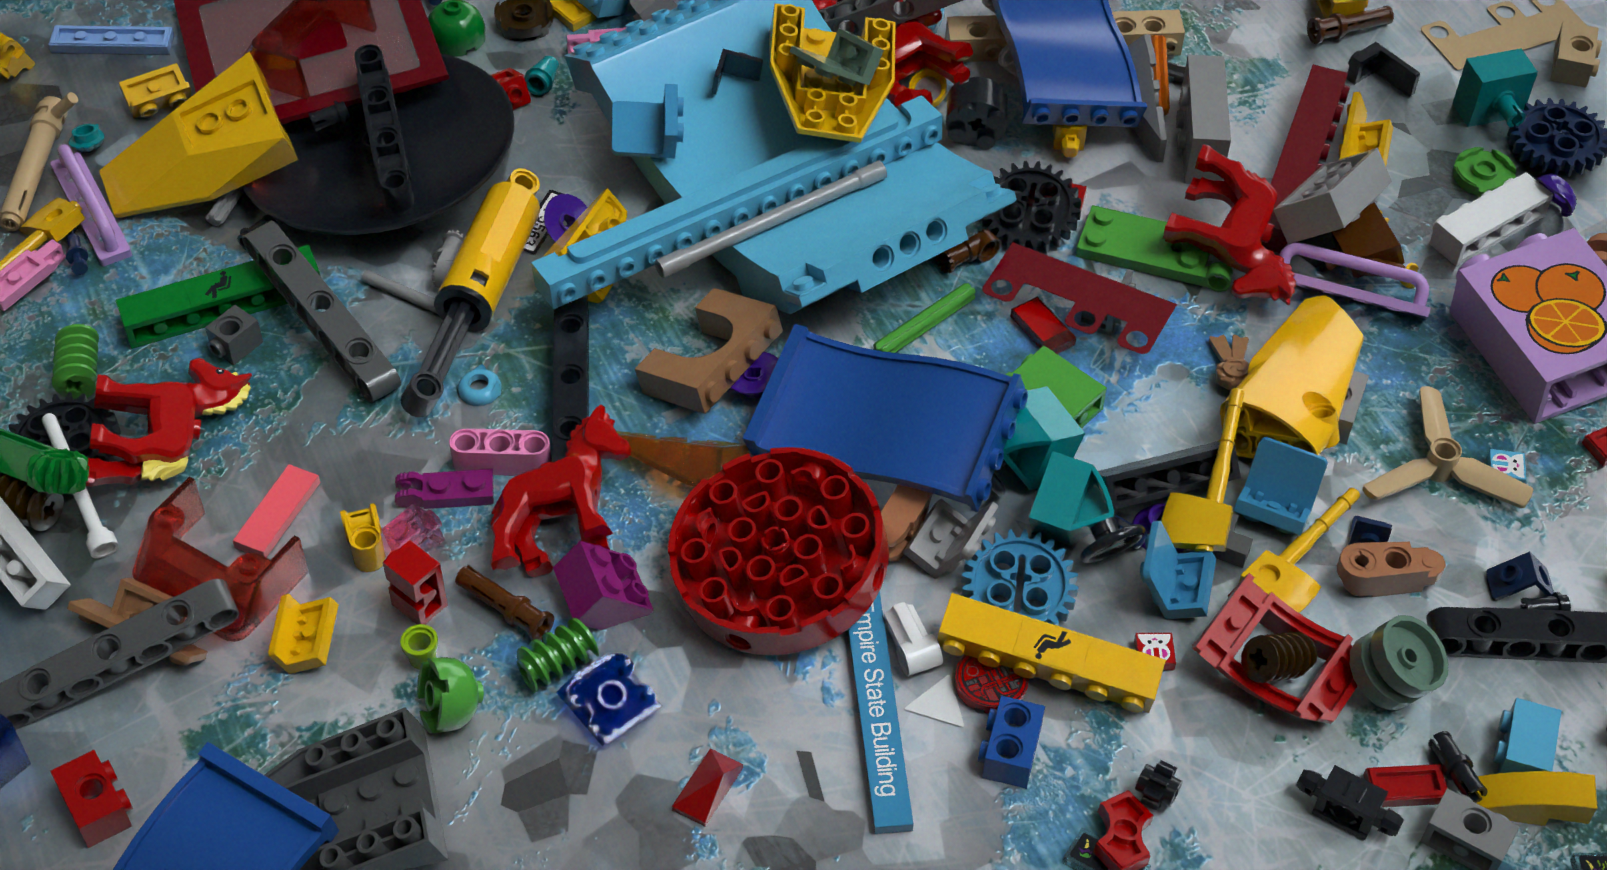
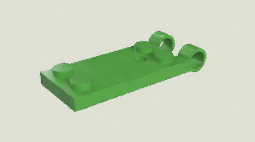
M1095 205L1091 207L1076 249V257L1208 287L1216 292L1226 291L1230 287L1233 277L1232 268L1225 263L1215 262L1210 266H1206L1210 253L1204 252L1187 242L1176 244L1165 242L1163 234L1167 222Z

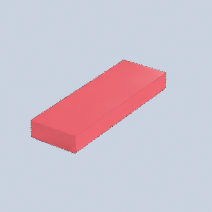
M288 464L233 539L234 547L266 559L321 483L319 475Z

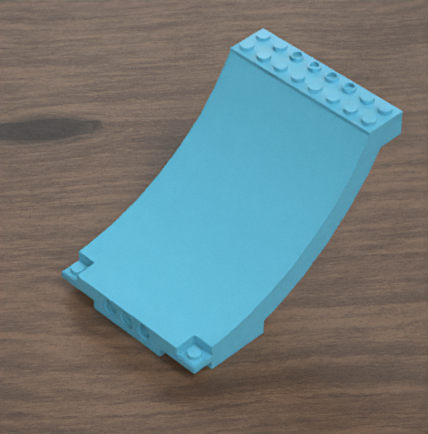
M681 0L677 3L678 7L672 10H658L651 14V19L644 22L643 20L632 21L625 25V30L618 33L617 31L604 33L599 36V41L592 44L590 42L578 44L573 47L574 52L564 56L575 89L593 95L611 127L612 105L615 101L663 103L665 84H678V97L684 98L683 117L678 116V123H684L683 142H677L675 159L632 157L665 204H668L822 138L797 134L769 67V30L775 3L791 4L796 7L805 8L804 28H817L822 31L832 32L812 0ZM723 49L763 59L759 81L723 73L717 94H712L714 76ZM886 98L877 114L891 109L894 113L899 110ZM935 142L885 164L887 178L865 188L856 189L712 255L737 277L744 297L776 305L777 310L792 314L844 287L862 293L968 240L966 226L1014 203L1017 199L1015 191L1001 188L999 184H995L992 171L969 162L954 154L940 143Z

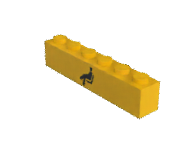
M951 593L937 637L940 647L951 655L962 656L965 654L978 658L980 663L989 667L1003 665L1013 668L1014 673L1021 677L1044 679L1058 689L1068 690L1072 688L1085 692V695L1093 700H1110L1121 704L1124 709L1136 713L1142 711L1150 712L1166 662L1165 659L955 593Z

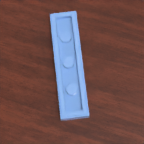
M55 25L48 46L51 53L169 55L174 32L172 27Z

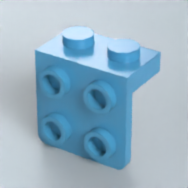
M665 84L663 103L615 101L613 103L611 151L614 155L675 159L677 142H683L684 123H678V116L683 117L684 98L678 97V84Z
M1269 437L1262 438L1258 444L1245 486L1236 501L1233 511L1240 513L1249 521H1262L1273 525L1282 533L1301 535L1310 517L1326 471L1327 459Z
M1153 521L1150 533L1145 538L1147 551L1145 562H1142L1140 565V576L1142 582L1146 583L1149 587L1154 604L1159 606L1165 619L1207 616L1216 564L1213 552L1177 553L1162 522Z

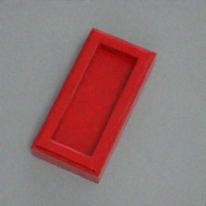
M1441 764L1366 768L1363 774L1366 781L1388 791L1382 807L1438 805L1447 790Z

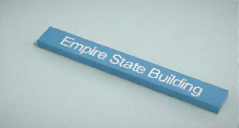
M879 591L869 609L848 629L874 834L913 831L914 826Z

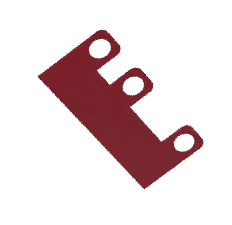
M1013 242L982 288L986 295L1009 302L1015 298L1022 285L1026 283L1073 301L1075 304L1065 318V323L1069 327L1088 334H1093L1098 330L1106 315L1123 320L1127 324L1118 337L1117 343L1121 347L1139 354H1147L1151 350L1177 306L1173 302ZM997 280H1006L1011 283L1013 289L1009 294L999 295L992 290L991 285ZM1087 311L1094 315L1095 323L1091 326L1083 327L1076 324L1074 316L1078 312ZM1139 331L1147 336L1148 342L1142 347H1134L1127 342L1126 337L1130 332Z

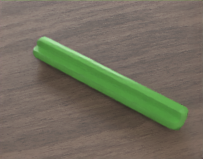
M969 283L960 285L875 342L873 350L897 352L974 300L976 293L974 287H971Z

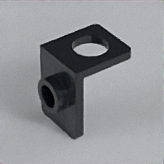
M723 49L714 76L712 94H717L723 73L759 81L763 59Z

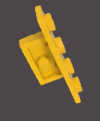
M1360 91L1353 92L1351 104L1347 105L1348 120L1347 124L1343 125L1344 139L1343 144L1339 145V157L1343 159L1378 148L1386 166L1393 133L1392 122L1390 119L1366 123L1367 110Z

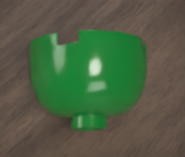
M448 0L438 4L430 12L428 21L440 53L461 57L467 55L466 50L475 47L476 51L485 42L486 29L483 17L479 10L471 3L463 0Z

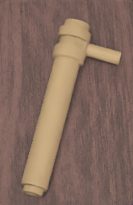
M70 92L63 99L47 96L37 103L29 125L30 134L0 210V225L2 228L8 231H16L24 224L54 141L60 137L63 124L67 118V111L79 100L76 94Z

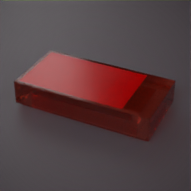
M1038 296L1011 309L1010 317L1039 348L1046 346L1058 354L1076 344L1077 337Z

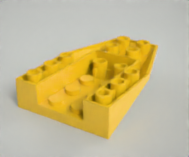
M775 3L769 30V67L797 134L861 143L894 85L896 22L887 21L882 18L865 17L862 35L858 37L884 51L870 85L857 82L855 86H851L839 81L838 76H833L830 79L815 73V68L812 69L796 62L798 56L789 52L791 46H795L827 57L836 32L822 31L817 28H804L805 8L796 7L791 4Z
M250 51L99 170L116 218L210 201L298 160L290 138L280 124L271 102L270 96L272 94L264 74Z

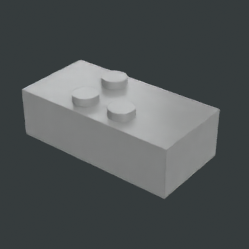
M1188 54L1179 98L1180 110H1177L1176 128H1181L1177 137V149H1182L1184 183L1191 184L1193 177L1198 179L1205 177L1211 180L1222 181L1223 179L1212 172H1202L1195 169V165L1203 144L1228 157L1231 132L1224 56Z
M1375 148L1322 165L1273 210L1287 243L1291 244L1345 228L1350 222L1360 218L1359 213L1392 181L1379 149Z

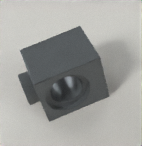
M236 305L205 327L209 340L207 345L210 351L217 358L223 357L233 365L263 343L258 320Z

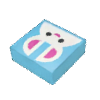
M1496 449L1489 450L1487 455V464L1523 483L1526 482L1525 453Z

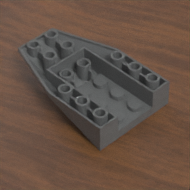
M406 707L300 748L264 774V776L330 814L339 829L332 842L328 843L325 841L300 870H404L448 860L425 729Z

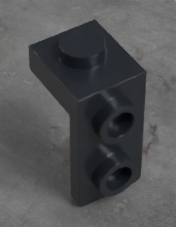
M1374 42L1363 50L1356 51L1350 57L1347 80L1354 85L1371 74L1376 73L1408 97L1415 94L1420 77L1419 71L1379 43Z

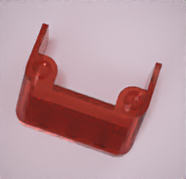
M293 0L257 34L242 57L250 51L264 74L270 89L307 100L310 97L299 57L289 54L325 19L375 32L377 25L370 0Z
M189 476L150 515L132 575L134 580L172 597H176L212 579L225 580L239 611V616L233 623L214 632V634L226 641H240L248 637L280 603L282 595L289 594L309 573L301 540L294 535L271 560L258 553H246L238 557L227 567L180 540L205 515L196 481Z

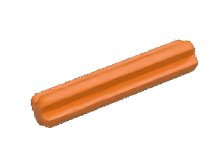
M1153 35L1151 40L1157 63L1153 67L1154 80H1159V106L1163 107V113L1166 116L1170 109L1166 38L1163 35Z

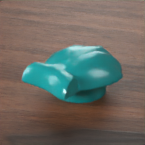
M99 124L79 125L72 129L69 145L80 152H91L100 147L101 143L104 142L105 135L99 129Z

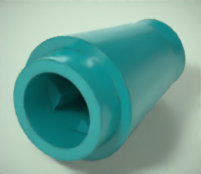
M545 56L525 73L524 78L529 92L535 95H542L552 89L559 67L556 58Z

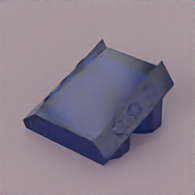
M624 653L605 654L573 675L556 692L602 747L622 736L663 706L656 699V693L651 686L642 683L633 673L634 663Z

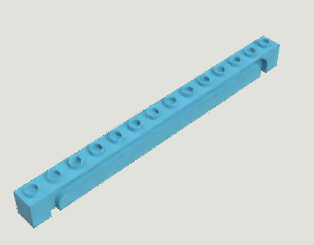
M922 95L902 103L901 110L894 113L891 109L877 114L861 143L822 137L567 247V253L558 257L554 252L531 262L535 287L549 305L556 309L655 265V260L678 249L687 248L851 175L854 171L880 160L885 165L942 140L943 115Z

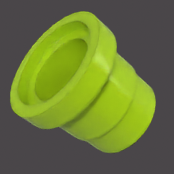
M417 624L403 632L400 639L401 648L408 657L412 667L420 670L421 664L428 662V658H437L438 636L432 627Z

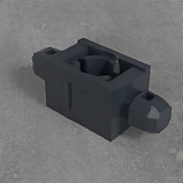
M1334 765L1327 780L1322 777L1323 774L1313 770H1303L1296 786L1308 796L1312 797L1314 795L1318 797L1312 814L1363 840L1368 836L1372 826L1377 827V831L1397 836L1404 819L1390 808L1388 810L1382 808L1388 791Z

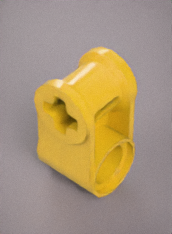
M375 503L369 504V508L349 513L346 510L340 511L346 540L350 544L356 568L364 572H373L383 566L382 562L386 559Z

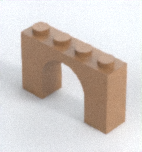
M713 288L698 303L695 311L702 333L728 340V342L719 350L701 357H682L654 348L635 368L643 394L706 414L783 332L776 305Z

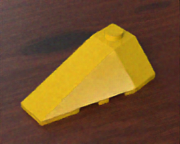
M606 188L551 246L544 256L554 252L558 257L567 253L568 246L626 222L628 211L612 192ZM614 283L588 294V301L594 303L603 301Z

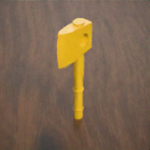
M56 197L38 210L19 229V231L29 237L0 261V271L27 249L32 252L51 239L59 242L85 220L81 213L83 211L82 207L76 201L68 202L65 199Z
M1233 388L1230 391L1221 438L1218 440L1219 448L1212 468L1206 499L1171 492L1167 500L1161 522L1175 548L1191 549L1196 552H1225L1233 516V506L1223 504L1240 412L1243 410L1242 403L1245 392L1241 389Z
M1352 487L1349 488L1342 496L1337 498V501L1320 518L1315 519L1314 523L1278 556L1265 550L1241 574L1239 582L1250 573L1255 577L1253 582L1267 594L1274 593L1288 606L1300 613L1315 598L1321 586L1315 579L1296 567L1295 564L1324 533L1329 531V528L1346 511L1351 509V506L1360 498L1359 491Z

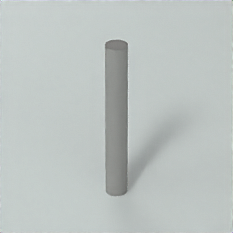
M370 270L364 271L362 275L363 282L436 313L434 307L435 298Z

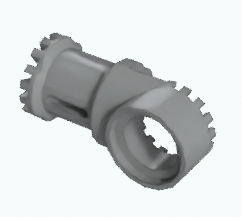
M454 229L448 230L443 236V245L432 256L434 266H436V268L433 267L432 269L435 271V273H432V276H435V278H432V281H435L433 284L437 288H440L463 242L464 234H459L458 230L456 232Z

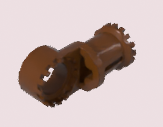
M982 229V231H978L977 234L975 233V235L969 237L968 240L934 257L937 258L935 260L939 262L937 265L938 267L941 266V271L951 273L955 270L956 266L963 262L970 263L977 258L981 262L989 261L998 253L1001 241L988 229Z

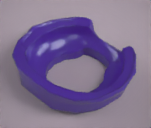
M1546 174L1535 178V180L1553 193L1551 201L1561 207V215L1563 217L1571 216L1577 204L1576 196L1571 186L1555 174Z

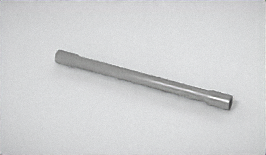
M880 160L854 171L851 175L687 248L678 249L655 260L656 270L662 278H665L689 267L698 260L856 189H862L887 178V170Z

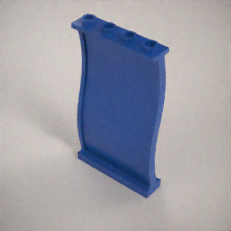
M992 0L998 23L1011 51L1017 71L1023 104L1022 124L1138 127L1147 109V104L1142 102L1135 66L1129 48L1113 17L1108 0Z
M794 324L742 439L751 455L754 456L770 453V448L780 447L816 450L846 463L853 468L854 473L861 479L919 489L966 504L971 508V511L978 512L982 501H986L990 495L992 476L994 471L999 470L1004 458L1003 449L1007 439L1011 440L1015 433V419L1019 410H1023L1026 406L1028 391L1025 389L1020 374L1014 373L1011 377L958 361L862 348L811 333L806 326Z
M207 742L198 753L199 761L176 783L136 833L113 870H300L325 841L328 843L332 842L339 829L330 814Z

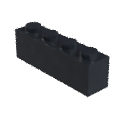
M1216 441L1098 471L1108 489L1113 509L1117 510L1169 497L1171 492L1184 493L1208 487L1212 468L1217 457L1219 442ZM1233 446L1228 481L1241 478L1235 446Z

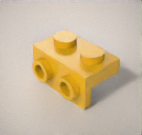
M177 63L119 82L120 90L133 119L140 116L144 118L153 116L158 110L169 106L172 108L179 107L191 97V87L188 82H185Z
M290 594L282 595L269 644V657L288 674L325 666L339 604L332 597L299 604Z

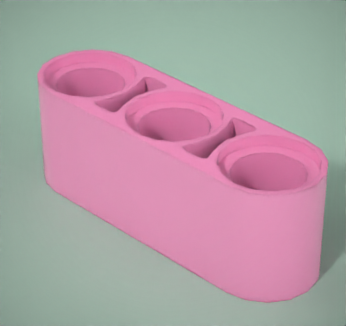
M466 428L455 431L449 439L453 467L456 471L493 469V475L517 476L526 471L536 469L543 463L552 462L549 438L541 431Z

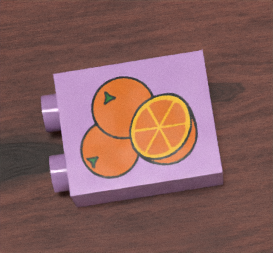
M1575 228L1550 237L1542 233L1534 234L1523 240L1515 250L1490 258L1487 254H1480L1470 258L1459 268L1456 274L1457 282L1450 314L1534 424L1607 397V266Z

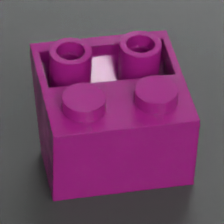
M579 541L553 567L572 617L577 618L587 627L603 630L648 616L654 611L648 597V590L643 585L637 572V564L626 553L616 552L600 545Z

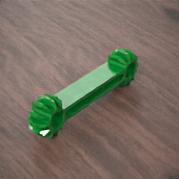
M0 428V472L26 481L28 486L38 492L62 495L65 493L75 494L85 490L90 468L88 466V457L78 451H69L67 448L56 449Z

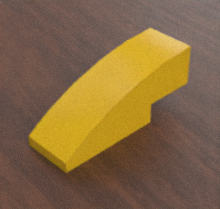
M1528 771L1477 776L1488 791L1486 796H1482L1477 791L1482 797V800L1477 802V804L1494 813L1506 816L1510 821L1545 826L1550 818L1589 824L1597 810L1595 775L1572 772Z

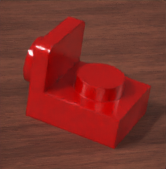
M507 68L491 75L507 93L513 110L531 102L522 73L512 68Z

